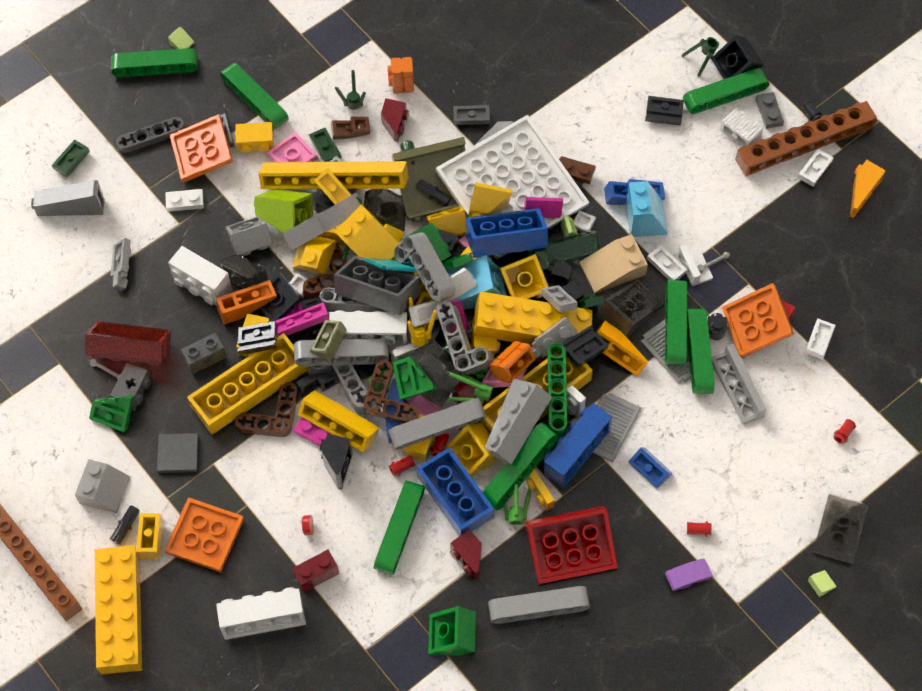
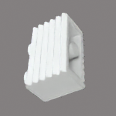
M737 108L721 121L720 130L741 146L752 145L762 137V126L758 122L749 119L745 112Z

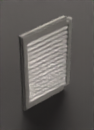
M665 320L642 335L644 339L640 342L678 383L682 380L686 382L691 378L688 345L685 366L665 364Z
M603 393L597 406L612 416L611 431L593 453L613 462L641 407L611 393L609 395Z

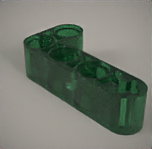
M587 231L548 241V248L527 250L528 257L536 254L541 269L546 270L555 261L559 262L594 253L600 250L597 232Z

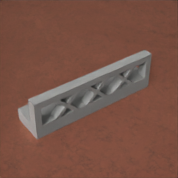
M734 344L728 345L725 352L712 356V365L742 425L763 418L766 407ZM726 358L729 364L727 369L720 367L717 361ZM727 374L736 378L737 382L735 385L726 381ZM735 390L744 394V401L735 399ZM743 407L752 409L754 415L745 418L742 413Z

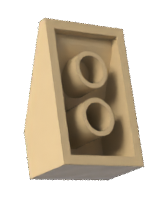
M632 234L614 240L579 262L594 294L645 276L648 266Z

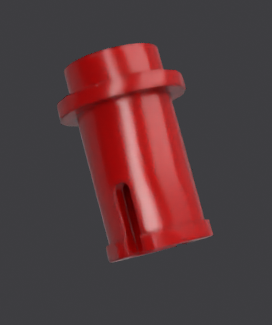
M846 419L840 429L834 432V440L839 444L846 443L849 440V435L856 428L855 422Z
M447 433L436 436L434 445L430 448L433 457L444 451L449 439Z
M408 455L397 462H391L389 469L393 476H400V473L416 465L412 456Z
M705 521V523L687 522V535H705V537L711 535L712 523H708V521Z

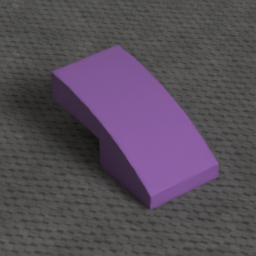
M705 558L683 564L665 572L673 591L688 588L694 583L710 580L713 577Z

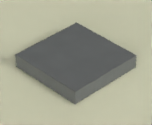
M198 433L159 434L157 472H197Z

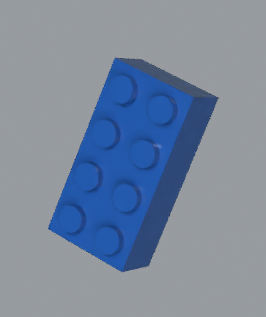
M539 208L465 218L466 238L473 258L484 255H503L504 253L548 248V228Z
M594 403L589 408L585 407L580 414L581 418L570 425L567 435L565 437L561 436L553 452L549 451L544 457V476L562 489H564L611 431L612 416Z
M450 447L416 468L418 479L425 486L459 536L468 529L474 531L494 518L493 506Z

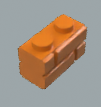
M392 58L391 65L387 66L389 87H393L394 93H402L403 91L405 93L413 92L412 58Z
M514 341L489 366L496 380H504V382L511 383L514 378L516 379L536 360V357L529 344Z

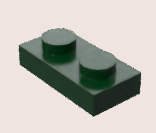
M325 127L309 134V138L323 162H329L335 156L340 159L342 158L341 153Z
M74 139L52 164V168L68 177L90 152L89 148Z
M596 293L581 297L582 301L577 302L579 308H588L605 303L603 295L597 297Z

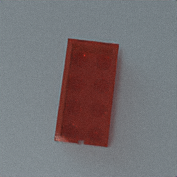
M96 321L85 334V356H91L93 359L108 358L111 361L125 360L133 364L142 362L148 363L151 366H157L162 364L165 357L171 351V330Z

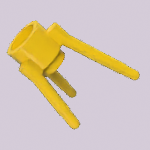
M409 297V307L414 306L412 297ZM433 310L427 331L422 326H413L411 321L407 322L411 342L414 346H424L427 344V340L431 339L436 310Z

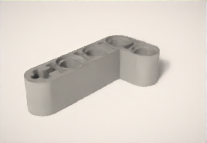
M423 232L405 236L394 250L396 260L399 263L412 262L434 301L453 297L455 295V286L427 236Z
M449 301L440 302L436 309L455 368L466 375L488 368L494 361L493 354L483 347L471 350L458 308ZM456 325L455 332L451 333V327ZM462 342V348L457 351L456 346ZM486 353V359L480 362V356ZM468 360V366L462 369L463 362Z
M352 365L310 366L313 375L323 372H336L339 384L355 412L359 415L367 414L364 408L367 390ZM344 370L349 371V372L346 373V374H341V373H340L341 371H344ZM351 386H357L356 389H349Z

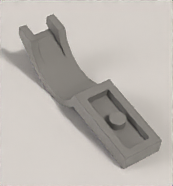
M352 194L329 209L284 232L283 236L291 250L343 223L360 206L356 198L358 194Z
M559 285L542 288L538 295L533 296L536 299L544 297L559 312L577 309V301Z

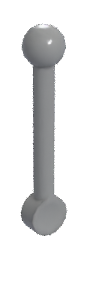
M724 252L722 256L704 265H698L699 272L702 273L705 268L722 259H728L730 253Z
M97 359L90 360L92 367L97 366L115 376L117 380L119 379L121 374H117L99 364Z

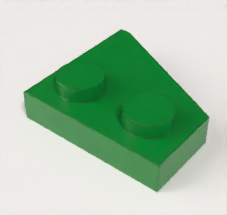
M412 357L392 362L400 400L410 399L437 390L433 382Z
M134 396L94 400L89 419L125 432L128 429Z

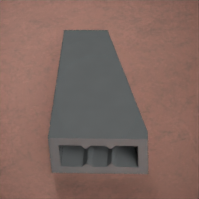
M98 180L37 190L35 191L34 198L31 199V207L35 210L37 216L103 215L105 199Z

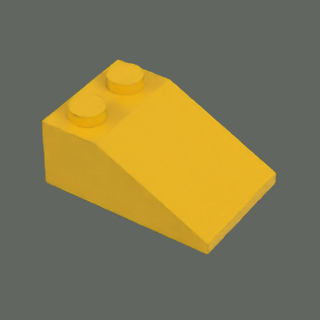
M362 205L335 230L337 235L359 257L387 260L395 258L394 250L399 242Z

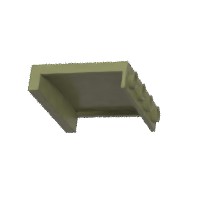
M464 137L392 154V161H407L409 178L405 188L400 189L407 221L418 222L423 220L424 216L459 207V204L435 170L438 166L466 151ZM423 179L432 186L439 187L438 189L443 193L451 196L452 199L447 207H444V205L434 199H429L428 195L416 189L418 181Z

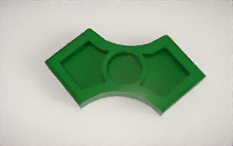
M470 252L446 259L441 263L445 270L472 262L473 256Z

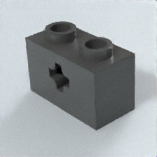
M216 333L181 349L184 361L191 374L227 358L224 347Z
M126 363L110 397L133 395L132 410L135 411L137 405H140L143 400L145 389H148L151 384L148 370Z

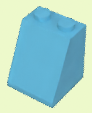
M648 181L630 182L626 201L630 235L632 234L633 237L667 235L662 199Z
M487 255L474 259L472 262L446 270L448 275L451 276L459 270L466 268L473 274L477 286L455 299H461L464 310L475 308L480 291L507 296L505 283L499 270L500 267Z

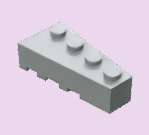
M514 378L485 445V449L498 460L512 464L552 396L537 384Z

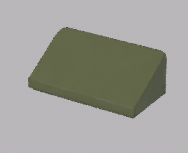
M325 320L310 352L332 361L347 331L341 321Z

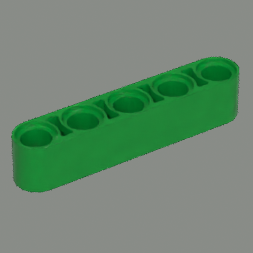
M192 48L116 53L111 56V74L116 77L194 72L198 69V52Z
M234 62L220 72L222 80L263 121L272 122L273 130L289 120L286 111L238 64Z
M757 68L685 93L682 98L690 114H697L762 92L769 87L770 83L763 70Z
M667 280L665 296V364L685 366L687 357V281Z
M687 308V345L693 394H713L715 384L706 309Z
M553 343L549 346L547 355L548 394L552 396L548 403V427L558 435L559 439L566 434L567 429L566 350L561 343ZM553 353H559L560 356H557V357H556V356H553L552 354H553ZM556 370H557V371H560L561 373H560V374H554L553 371H556ZM558 388L561 392H554L553 389ZM559 406V407H561L562 409H561V410H555V409H553V407ZM559 424L562 428L556 429L553 426Z
M540 423L533 429L512 464L506 463L484 489L483 494L496 511L503 508L513 496L514 484H518L519 488L557 442L558 435L545 423Z
M407 480L404 482L377 553L373 569L394 575L422 501L425 486Z

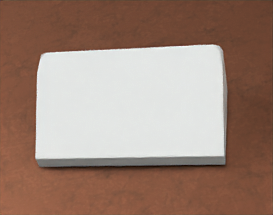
M463 268L451 275L450 278L455 286V295L442 301H453L475 288L477 283L473 274L466 268Z

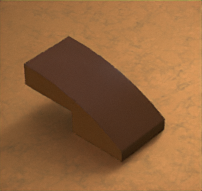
M351 116L350 120H332V138L348 139L370 134L369 117Z

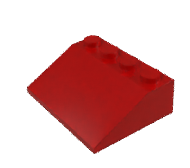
M604 506L525 521L538 584L618 568L608 513Z

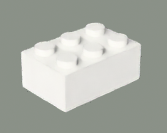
M183 246L180 247L168 262L174 283L179 287H186L195 296L203 297L210 305L214 304L217 306L216 298L230 294L233 291L228 272Z

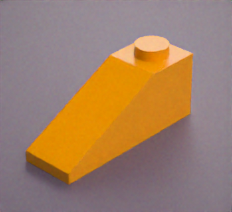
M868 160L863 165L859 164L854 172L856 177L853 184L850 213L852 218L856 216L880 184L885 174L884 169Z
M607 321L602 323L596 332L609 345L608 349L602 353L638 376L648 364L647 359L620 330Z

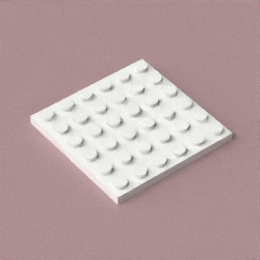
M528 115L443 163L435 170L456 202L464 209L467 218H469L468 212L475 182L513 190L508 207L497 214L524 210V202L527 197L562 198L563 208L561 217L544 218L548 229L560 223L564 216L570 217L589 205L587 198ZM504 253L503 255H494V257L496 258V260H498L508 253Z

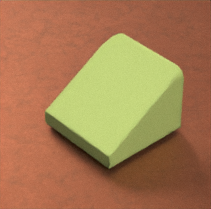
M181 27L177 28L168 37L169 44L175 49H186L194 44L192 38Z
M567 215L564 216L560 226L564 239L569 240L578 236L573 219Z
M825 570L813 574L808 579V582L819 597L837 587Z

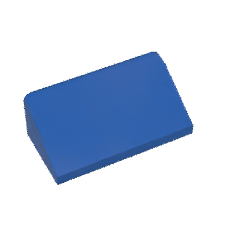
M640 447L628 461L656 488L660 487L673 474L645 447Z

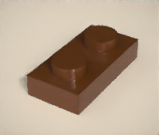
M563 156L560 157V162L573 180L591 184L596 170L595 165Z

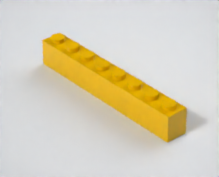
M407 161L265 162L258 173L261 189H321L314 179L327 168L331 170L346 189H404L409 178Z

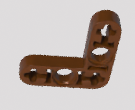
M336 243L329 264L331 272L307 279L303 283L302 292L306 297L315 298L320 296L323 289L335 288L334 274L348 262L347 259L342 261L343 252L338 243ZM338 259L342 261V264L335 265L332 261ZM331 280L333 285L327 286L323 281Z
M387 360L379 361L375 366L364 400L365 411L369 415L403 424L418 419L420 415L415 406L386 399L393 376V367ZM384 366H387V369H388L389 371H385L384 376H383L384 379H382V378H381L382 372H381L380 369H383ZM375 384H383L384 389L381 392L374 391L373 387ZM376 402L377 406L382 407L383 403V412H381L379 407H373V409H370V406L368 404ZM389 406H395L397 412L389 415L386 409ZM410 411H413L415 417L412 416L411 419H408L406 414H410Z
M286 382L280 387L275 416L241 413L235 419L237 430L248 434L276 437L288 436L292 430L298 397L296 385ZM288 389H291L292 392H290L289 400H286V392ZM283 406H290L291 411L284 414L280 411ZM282 419H285L286 427L281 431L279 427L282 426ZM244 420H247L245 426H241V423H243ZM262 421L269 423L266 429L258 428V424Z

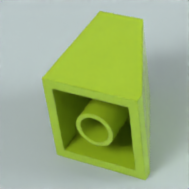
M273 189L254 196L255 215L282 233L313 217V194Z

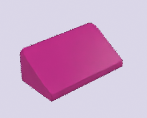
M527 197L524 202V210L539 208L543 218H560L562 215L563 199Z

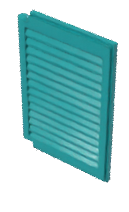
M365 258L363 260L385 270L417 272L411 261L399 263L397 260Z

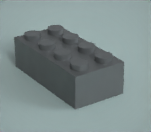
M356 255L334 274L336 294L393 314L401 315L409 307L408 298L412 297L414 302L420 296L419 276L404 271L381 269L363 261L365 258Z

